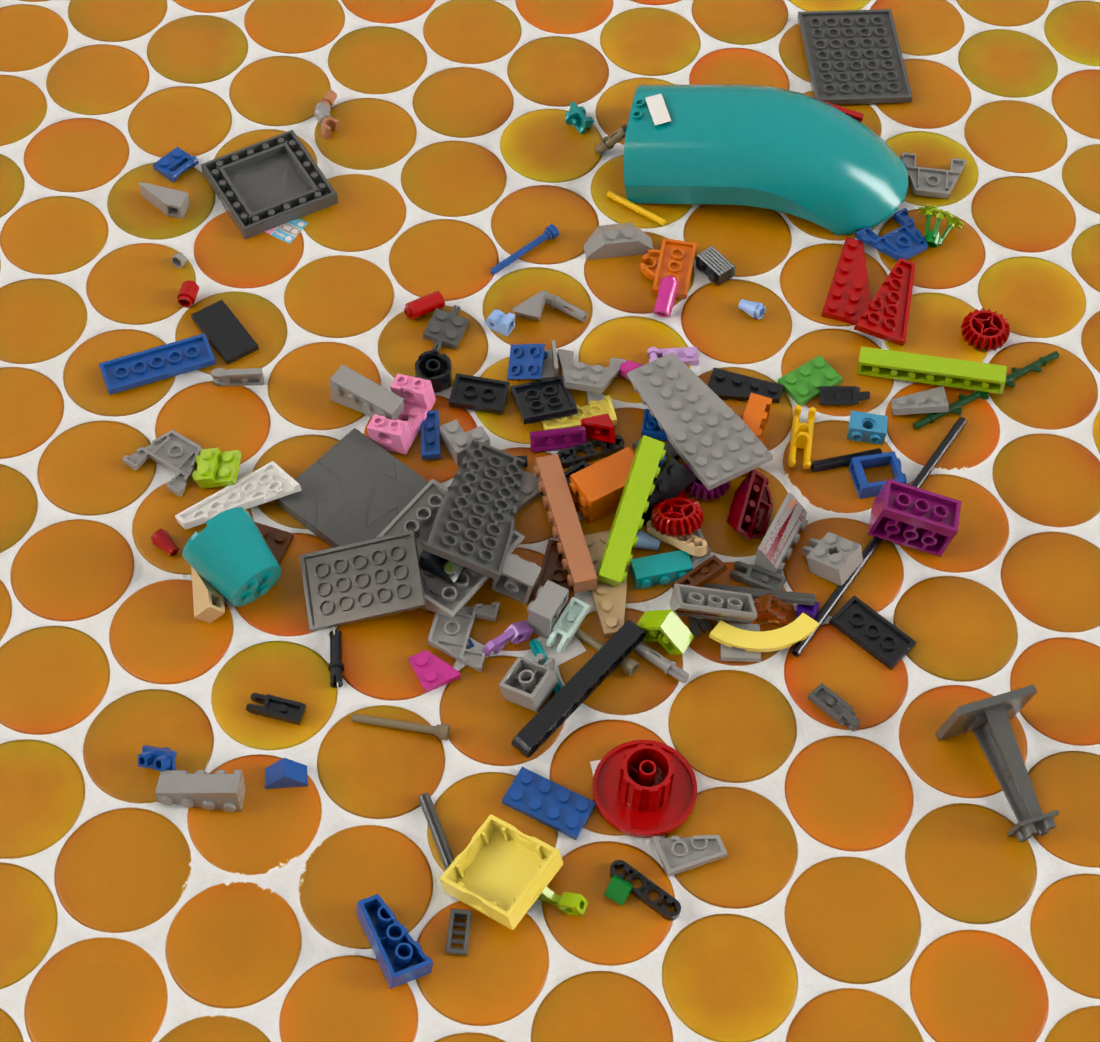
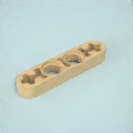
M652 519L647 522V533L693 556L700 557L707 554V542L704 539L693 534H686L683 537L677 536L676 538L672 535L667 537V534L661 535L660 532L656 531L653 527Z

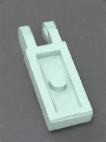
M572 597L553 627V632L546 643L547 646L552 647L558 635L563 638L558 644L557 651L562 653L589 612L590 605Z

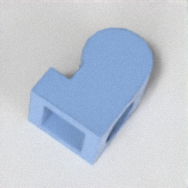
M494 309L485 323L490 329L508 337L515 327V314L508 313L506 315L502 311Z

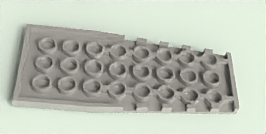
M669 353L627 373V380L631 381L635 392L640 394L641 401L644 405L648 406L652 417L657 419L658 426L666 432V437L676 452L708 491L773 460L771 452L745 422L674 353Z

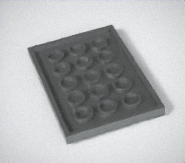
M414 530L300 555L307 616L311 632L426 607Z

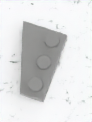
M944 386L891 399L893 415L949 412V404Z
M693 835V837L679 838V836H671V838L652 837V843L667 877L725 858L728 854L719 835Z

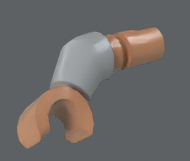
M328 90L314 109V116L321 124V135L325 139L330 138L331 129L334 131L339 129V121L330 115V108L337 98V94L333 90Z

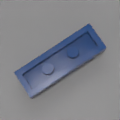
M432 410L427 412L425 421L423 419L420 425L422 460L441 458L439 411Z

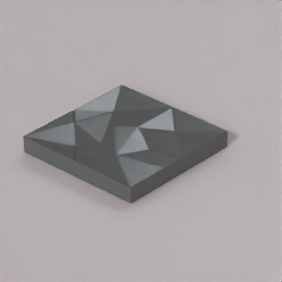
M293 130L201 164L202 174L244 239L338 203L337 193Z
M354 428L295 479L300 484L302 491L276 499V505L333 548L376 538L429 482Z

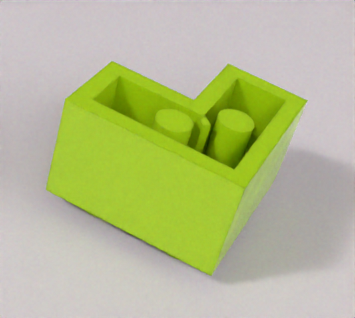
M672 609L645 611L637 623L638 626L646 631V636L643 639L644 642L658 641L669 655L684 654L695 637L690 632L689 627L680 620L678 614Z

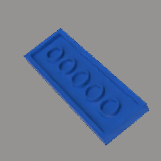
M204 333L99 363V367L108 393L111 395L215 365L216 362Z

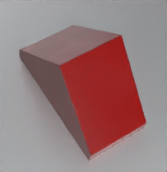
M608 413L581 420V426L586 428V437L609 443L616 442L614 425Z

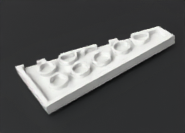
M272 461L236 481V485L227 486L175 515V518L186 530L206 523L225 510L235 507H242L246 510L302 491L299 483Z

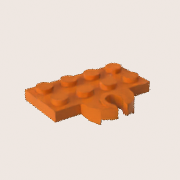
M663 238L661 250L651 249L642 256L640 271L646 278L654 280L652 294L658 295L662 278L672 276L679 282L675 298H687L697 243Z

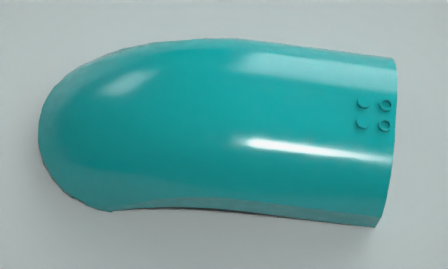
M742 84L639 85L634 94L625 135L624 186L627 200L633 203L753 206L789 213L814 222L832 231L834 235L856 233L857 229L867 226L869 228L875 227L887 220L898 210L899 204L904 202L908 190V172L904 162L871 129L826 102L799 92L772 86ZM662 94L671 121L654 125L645 98Z

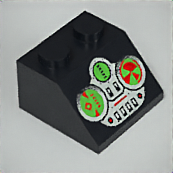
M425 550L419 555L420 568L453 585H455L466 569L464 566Z

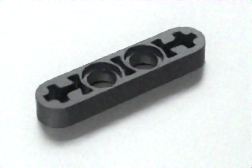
M615 435V443L619 446L601 440H594L560 450L556 454L559 455L562 468L566 469L577 465L583 460L587 463L623 450L624 439L619 435ZM599 446L602 447L604 450L601 452L594 451V448ZM582 451L586 455L584 457H579L576 455V453Z
M617 860L611 864V878L616 875L625 881L627 876L626 882L631 883L634 879L642 882V887L632 888L630 892L632 895L667 920L673 921L679 917L681 905L678 900L625 861ZM623 868V874H616V869ZM656 892L660 898L657 901H651L648 898V894ZM672 906H674L675 912L671 911L670 913H668L667 908H671Z

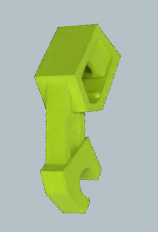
M548 887L537 898L540 901L557 906L558 909L568 915L583 916L588 905L587 900L581 894L563 892L562 896H560Z

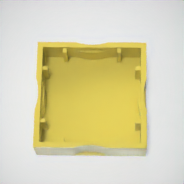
M490 814L474 834L466 849L455 858L439 879L445 893L514 930L562 867L563 861L558 849L535 837L523 834L511 824Z

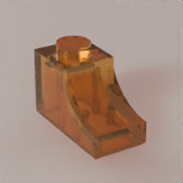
M770 593L753 599L757 612L755 620L763 626L776 625L784 627L796 619V611Z

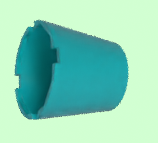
M242 507L231 508L217 514L206 522L207 527L200 533L196 531L187 541L182 553L185 561L236 607L247 605L264 595L281 575L282 569L250 513Z

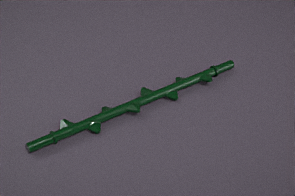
M1054 351L1021 369L1011 368L1012 373L1006 376L1005 385L1014 388L1015 379L1031 371L1041 372V366H1045L1047 363L1058 358L1059 353ZM976 391L968 396L960 394L958 395L959 400L949 405V412L928 414L927 417L913 423V427L915 430H918L929 423H934L935 420L949 413L960 416L962 415L961 407L978 398L987 400L989 398L988 393L990 392Z

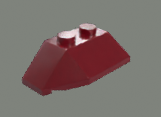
M755 469L749 472L735 491L727 518L728 524L748 540L765 536L773 508L768 478Z

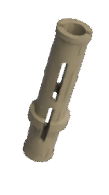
M624 124L610 136L604 137L602 142L595 146L596 153L602 155L621 141L626 135L627 125Z

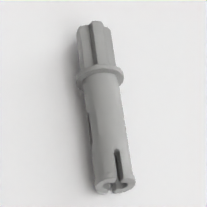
M543 290L546 296L545 303L551 305V308H556L581 322L586 320L587 312L560 299V296H554Z
M643 642L636 647V654L663 670L665 675L670 674L682 683H685L689 678V673L676 666L675 661L666 659Z

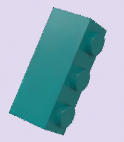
M678 550L632 559L629 571L635 589H646L655 585H667L670 582H675L693 570L689 554Z

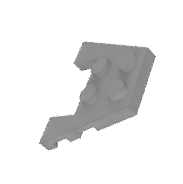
M901 152L900 159L906 166L908 180L914 195L948 199L966 164L964 159L951 158L950 170L916 166V154Z
M558 349L557 351L565 388L602 394L612 383V379L620 374L621 363L626 361L625 359L611 357L609 367L606 368L601 365L572 362L574 351Z
M171 430L153 440L151 445L137 449L136 453L131 456L126 455L122 460L125 465L137 471L150 458L176 473L167 483L166 488L181 497L197 465L196 456L200 455L202 447L178 432Z
M495 602L492 605H483L481 603L475 604V606L463 607L454 618L436 613L429 633L428 644L474 670L482 672L486 653L466 648L475 618L496 622L500 603Z

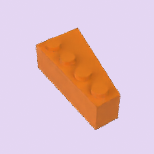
M751 393L746 409L742 412L741 419L761 441L768 423L772 398ZM749 472L743 474L742 476L746 477L749 474Z

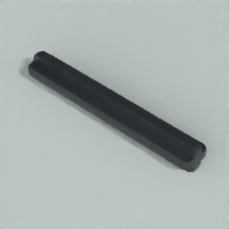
M878 448L811 462V468L813 472L848 466L853 457L883 452Z

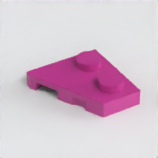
M427 650L408 658L409 664L425 693L461 678L459 671Z

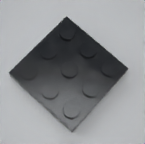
M562 376L510 386L512 397L524 425L578 414L577 406L569 388H565Z

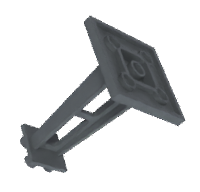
M1034 685L959 706L936 732L938 741L973 731L1018 820V823L1007 832L1008 837L1016 835L1019 843L1029 840L1030 836L1036 833L1038 837L1048 834L1049 830L1056 827L1054 818L1059 815L1058 810L1046 814L1042 813L1009 722L1037 693Z

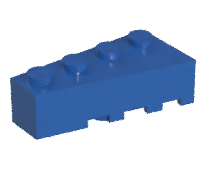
M378 894L357 902L356 914L390 989L431 973L433 961L421 950L422 947L417 941L412 939L405 926L399 923L395 918V914Z

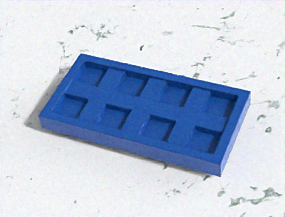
M521 767L502 799V804L574 840H577L596 807L595 802L524 767Z

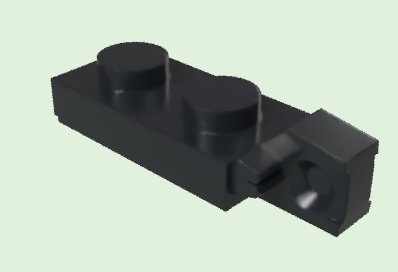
M819 386V405L860 404V400L870 399V392H860V387Z

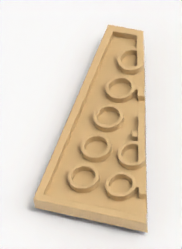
M610 530L584 535L596 573ZM628 565L625 568L627 576L624 583L621 582L617 587L597 581V589L590 590L604 638L613 636L624 625Z

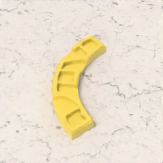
M802 613L796 620L782 628L770 631H748L736 628L720 620L710 632L709 637L731 648L745 649L748 652H772L789 648L791 645L803 641L818 628L819 623Z

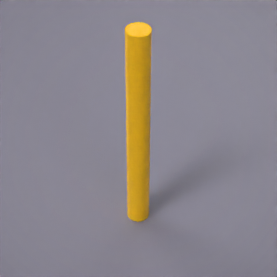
M610 190L607 192L606 196L665 226L667 220Z

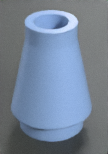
M742 299L738 305L739 309L743 310L753 319H762L766 311V307L759 302Z
M642 530L640 532L637 531L638 541L635 548L658 550L660 540Z

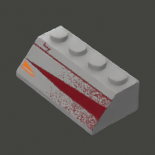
M788 492L759 545L754 564L776 574L782 573L785 567V559H789L792 554V545H797L800 539L799 532L800 530L804 531L808 520H805L807 511L792 493Z
M682 584L674 585L669 604L670 608L680 617L690 616L697 619H712L717 622L722 620L739 624H750L757 618L751 594Z

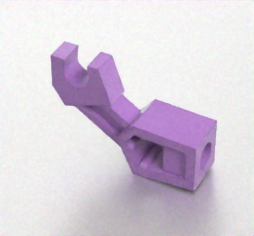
M526 620L512 623L503 634L490 640L482 651L486 653V657L490 656L492 651L498 654L505 644L510 641L514 645L529 640L533 629Z

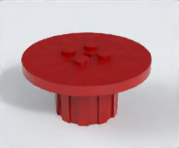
M633 740L616 746L601 759L594 773L592 793L598 812L610 826L629 836L652 838L654 836H664L675 831L689 818L696 802L697 781L691 765L674 748L652 740Z

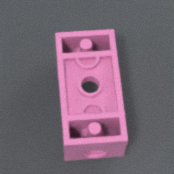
M397 374L390 389L391 392L404 399V410L396 420L374 414L367 426V431L370 439L383 449L406 455L421 429L420 425L423 419L425 421L427 412L432 409L436 398L430 380Z

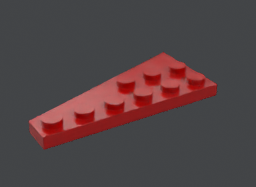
M846 237L821 316L856 325L871 303L863 242Z
M899 258L859 319L854 330L900 346L906 343L916 263Z

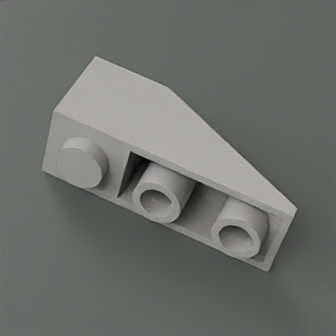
M139 182L141 196L165 215L180 219L184 218L190 206L187 192Z

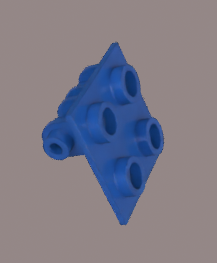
M545 344L511 345L507 379H541L543 361L548 358V352L544 351Z

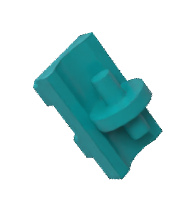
M575 102L570 103V109L565 114V123L573 125L580 134H584L586 128H592L594 120L592 117H586L584 107H578Z

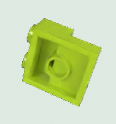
M219 448L202 449L200 455L196 456L198 467L197 470L193 471V480L201 489L236 485L241 452L239 450L221 452Z

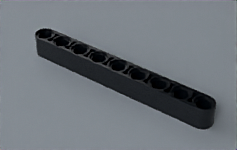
M628 620L514 737L512 746L527 758L531 757L643 641L646 631L632 620Z

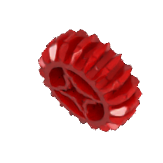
M983 308L980 311L975 309L965 316L961 325V335L964 336V341H968V346L973 345L974 349L980 348L981 351L986 349L988 352L991 349L996 351V349L1001 348L1007 342L1010 334V324L1007 323V319L1003 318V314H997V310L991 312L990 308L987 311Z
M671 497L669 500L664 499V502L659 501L658 505L654 506L651 513L652 524L657 532H660L661 535L667 534V537L672 535L676 538L677 536L683 537L686 534L691 535V532H697V529H700L701 524H703V510L698 502H694V499L688 500L687 497Z

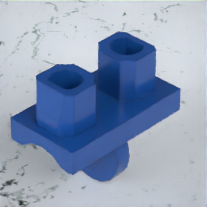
M142 746V753L138 755V766L157 771L177 770L175 766L177 751H173L168 747Z

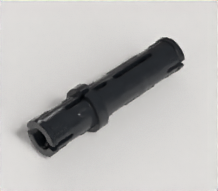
M335 630V636L334 631L329 633L330 663L328 670L330 672V686L337 688L338 683L340 688L343 686L342 672L344 671V664L342 663V632Z

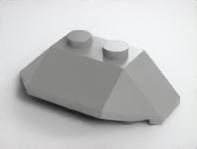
M632 222L598 226L584 244L586 260L646 254L648 250L654 249L651 237Z

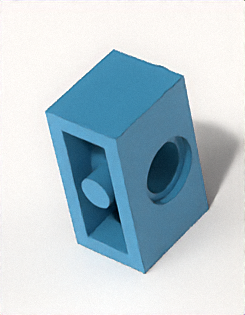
M851 411L848 421L847 439L884 444L888 416Z

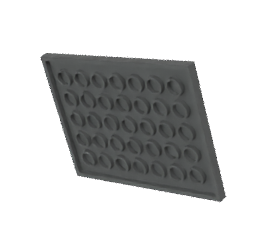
M891 9L798 12L797 18L814 98L834 105L912 102L913 97Z

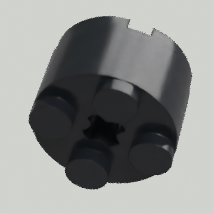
M434 350L422 353L415 362V377L430 380L434 393L448 389L452 381L450 358L443 353L442 355Z

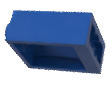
M895 451L851 458L849 471L859 499L877 496L886 482L868 483L863 469L890 465L895 478L892 480L904 484L907 483L906 475L901 470V461L897 458Z

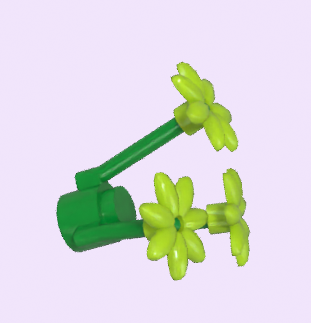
M928 204L925 207H919V210H921L919 214H925L926 217L924 239L929 247L937 248L938 245L941 246L952 228L955 229L957 227L962 230L964 223L958 221L959 217L954 218L950 212L943 211L942 209L939 210L937 206L930 208ZM934 216L937 218L934 230L929 232L930 218ZM944 217L947 220L948 228L940 236V232L937 230L941 219L943 220Z

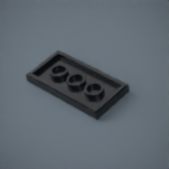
M223 300L191 314V319L201 332L205 333L208 341L227 365L259 349L258 344Z
M853 596L829 621V624L890 670L917 643L856 596Z

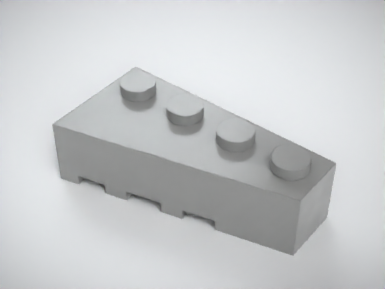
M343 364L330 379L331 401L371 417L376 414L391 420H396L404 410V399Z
M186 770L160 771L155 794L158 803L166 806L176 804L186 808L195 806L206 810L222 809L226 812L242 811L246 786L242 770H234V774H226L225 770H217L216 774H209L205 770H197L194 774H190Z

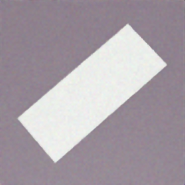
M662 94L645 98L654 125L671 121Z

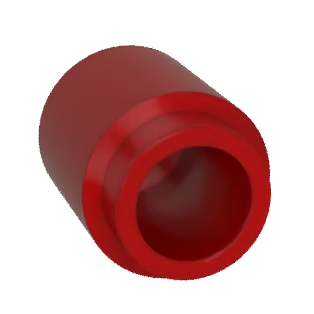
M184 281L181 285L177 299L178 303L183 307H191L196 300L199 286L194 281Z

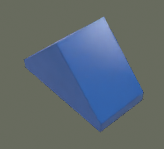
M283 758L265 768L266 789L308 786L307 765Z

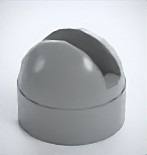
M179 252L172 256L171 262L175 267L182 268L187 262V257Z

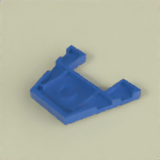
M906 208L894 213L893 219L901 227L879 237L867 226L857 231L855 235L860 241L897 261L899 258L907 260L925 251L928 246L920 230H917L914 226L915 222L913 218L909 217V212Z

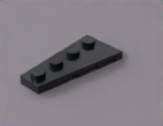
M668 456L660 467L658 477L653 480L652 484L655 485L652 495L648 496L647 501L650 503L646 513L643 512L642 519H644L642 527L651 520L652 510L655 505H658L659 501L664 502V499L675 498L697 478L671 456Z

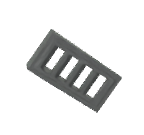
M451 908L445 953L467 956L472 911ZM454 917L467 919V923L454 921ZM453 926L466 927V931L453 930ZM452 934L465 936V940L452 938ZM451 943L464 944V948L451 947Z

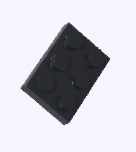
M456 373L449 406L503 415L510 382Z

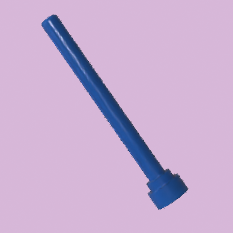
M554 224L547 226L542 235L491 268V274L495 275L545 240L554 239L559 236L557 227Z

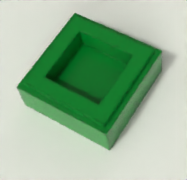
M614 875L604 896L623 906L633 885Z

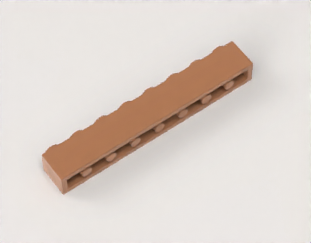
M554 454L536 458V466H533L534 476L539 478V492H543V505L545 508H548L547 517L549 523L553 524L552 534L554 539L557 538L558 554L563 556L561 561L563 570H567L568 573L566 575L568 586H572L574 593L597 589V575L559 455Z

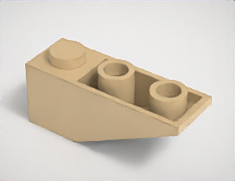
M191 568L194 618L211 623L225 613L224 596L194 568Z

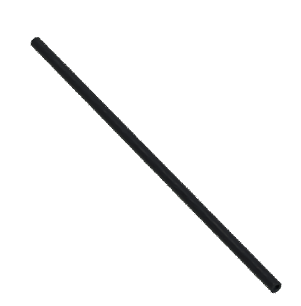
M959 417L910 486L920 488L966 425L967 420L965 418ZM873 536L862 551L863 562L842 586L838 585L816 615L815 621L819 623L818 628L806 639L797 642L792 648L791 653L794 656H800L883 539Z

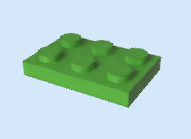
M819 355L779 378L777 384L784 385L783 390L802 407L819 397V386H838L842 383L843 378Z

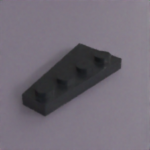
M713 368L708 387L721 400L731 398L744 402L749 400L751 393L772 398V403L779 404L784 385L718 368Z

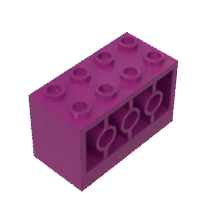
M887 479L872 504L868 535L941 557L958 532L961 501Z

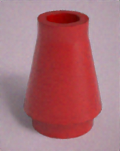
M158 529L151 536L152 544L166 552L170 557L178 553L179 548L167 530Z

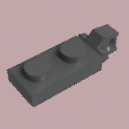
M823 683L808 695V699L841 726L845 725L853 732L859 727L860 720L855 717V712L852 710L853 707Z

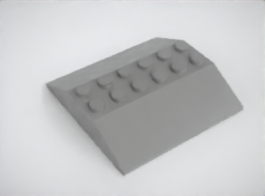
M431 479L376 538L414 530L418 555H420L425 548L435 516L448 488ZM513 530L508 550L510 554L525 538L524 535L516 530ZM466 568L455 585L421 569L426 607H423V609L454 618L489 577Z

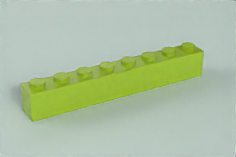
M861 346L857 374L1003 394L1007 366Z
M645 435L639 440L596 573L597 581L617 587L621 582L624 583L627 572L625 568L626 565L631 563L633 557L631 550L632 547L635 548L638 541L636 534L638 530H641L644 522L642 515L643 512L646 513L650 502L647 499L649 495H652L655 485L652 483L660 472L658 464L659 461L663 460L666 450H663L664 442Z

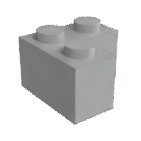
M457 420L440 426V440L457 466L461 464L473 439L490 445V438L482 426L468 432H464Z
M547 580L544 586H540L536 595L537 598L535 601L532 600L527 608L529 612L527 622L533 629V633L546 639L553 632L552 629L558 621L559 614L566 605L569 596V589Z

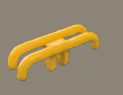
M796 405L792 419L788 466L790 468L795 466L796 450L801 448L804 449L803 469L808 470L811 466L810 460L816 408L811 407L809 409L807 423H799L802 408L800 405Z

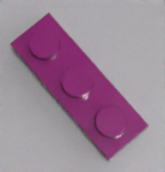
M585 426L529 432L531 452L564 449L586 443Z

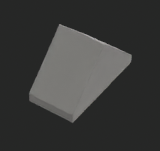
M542 290L512 308L514 314L518 317L540 321L546 301L545 293Z

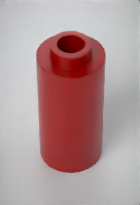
M435 291L406 303L404 313L407 318L415 320L434 312L436 308L441 309L445 307V301L439 291Z

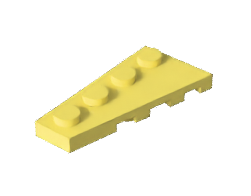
M610 395L604 396V399L596 401V399L589 401L588 405L582 407L577 405L578 414L541 421L543 431L581 427V420L583 418L608 413L613 425H617V417Z

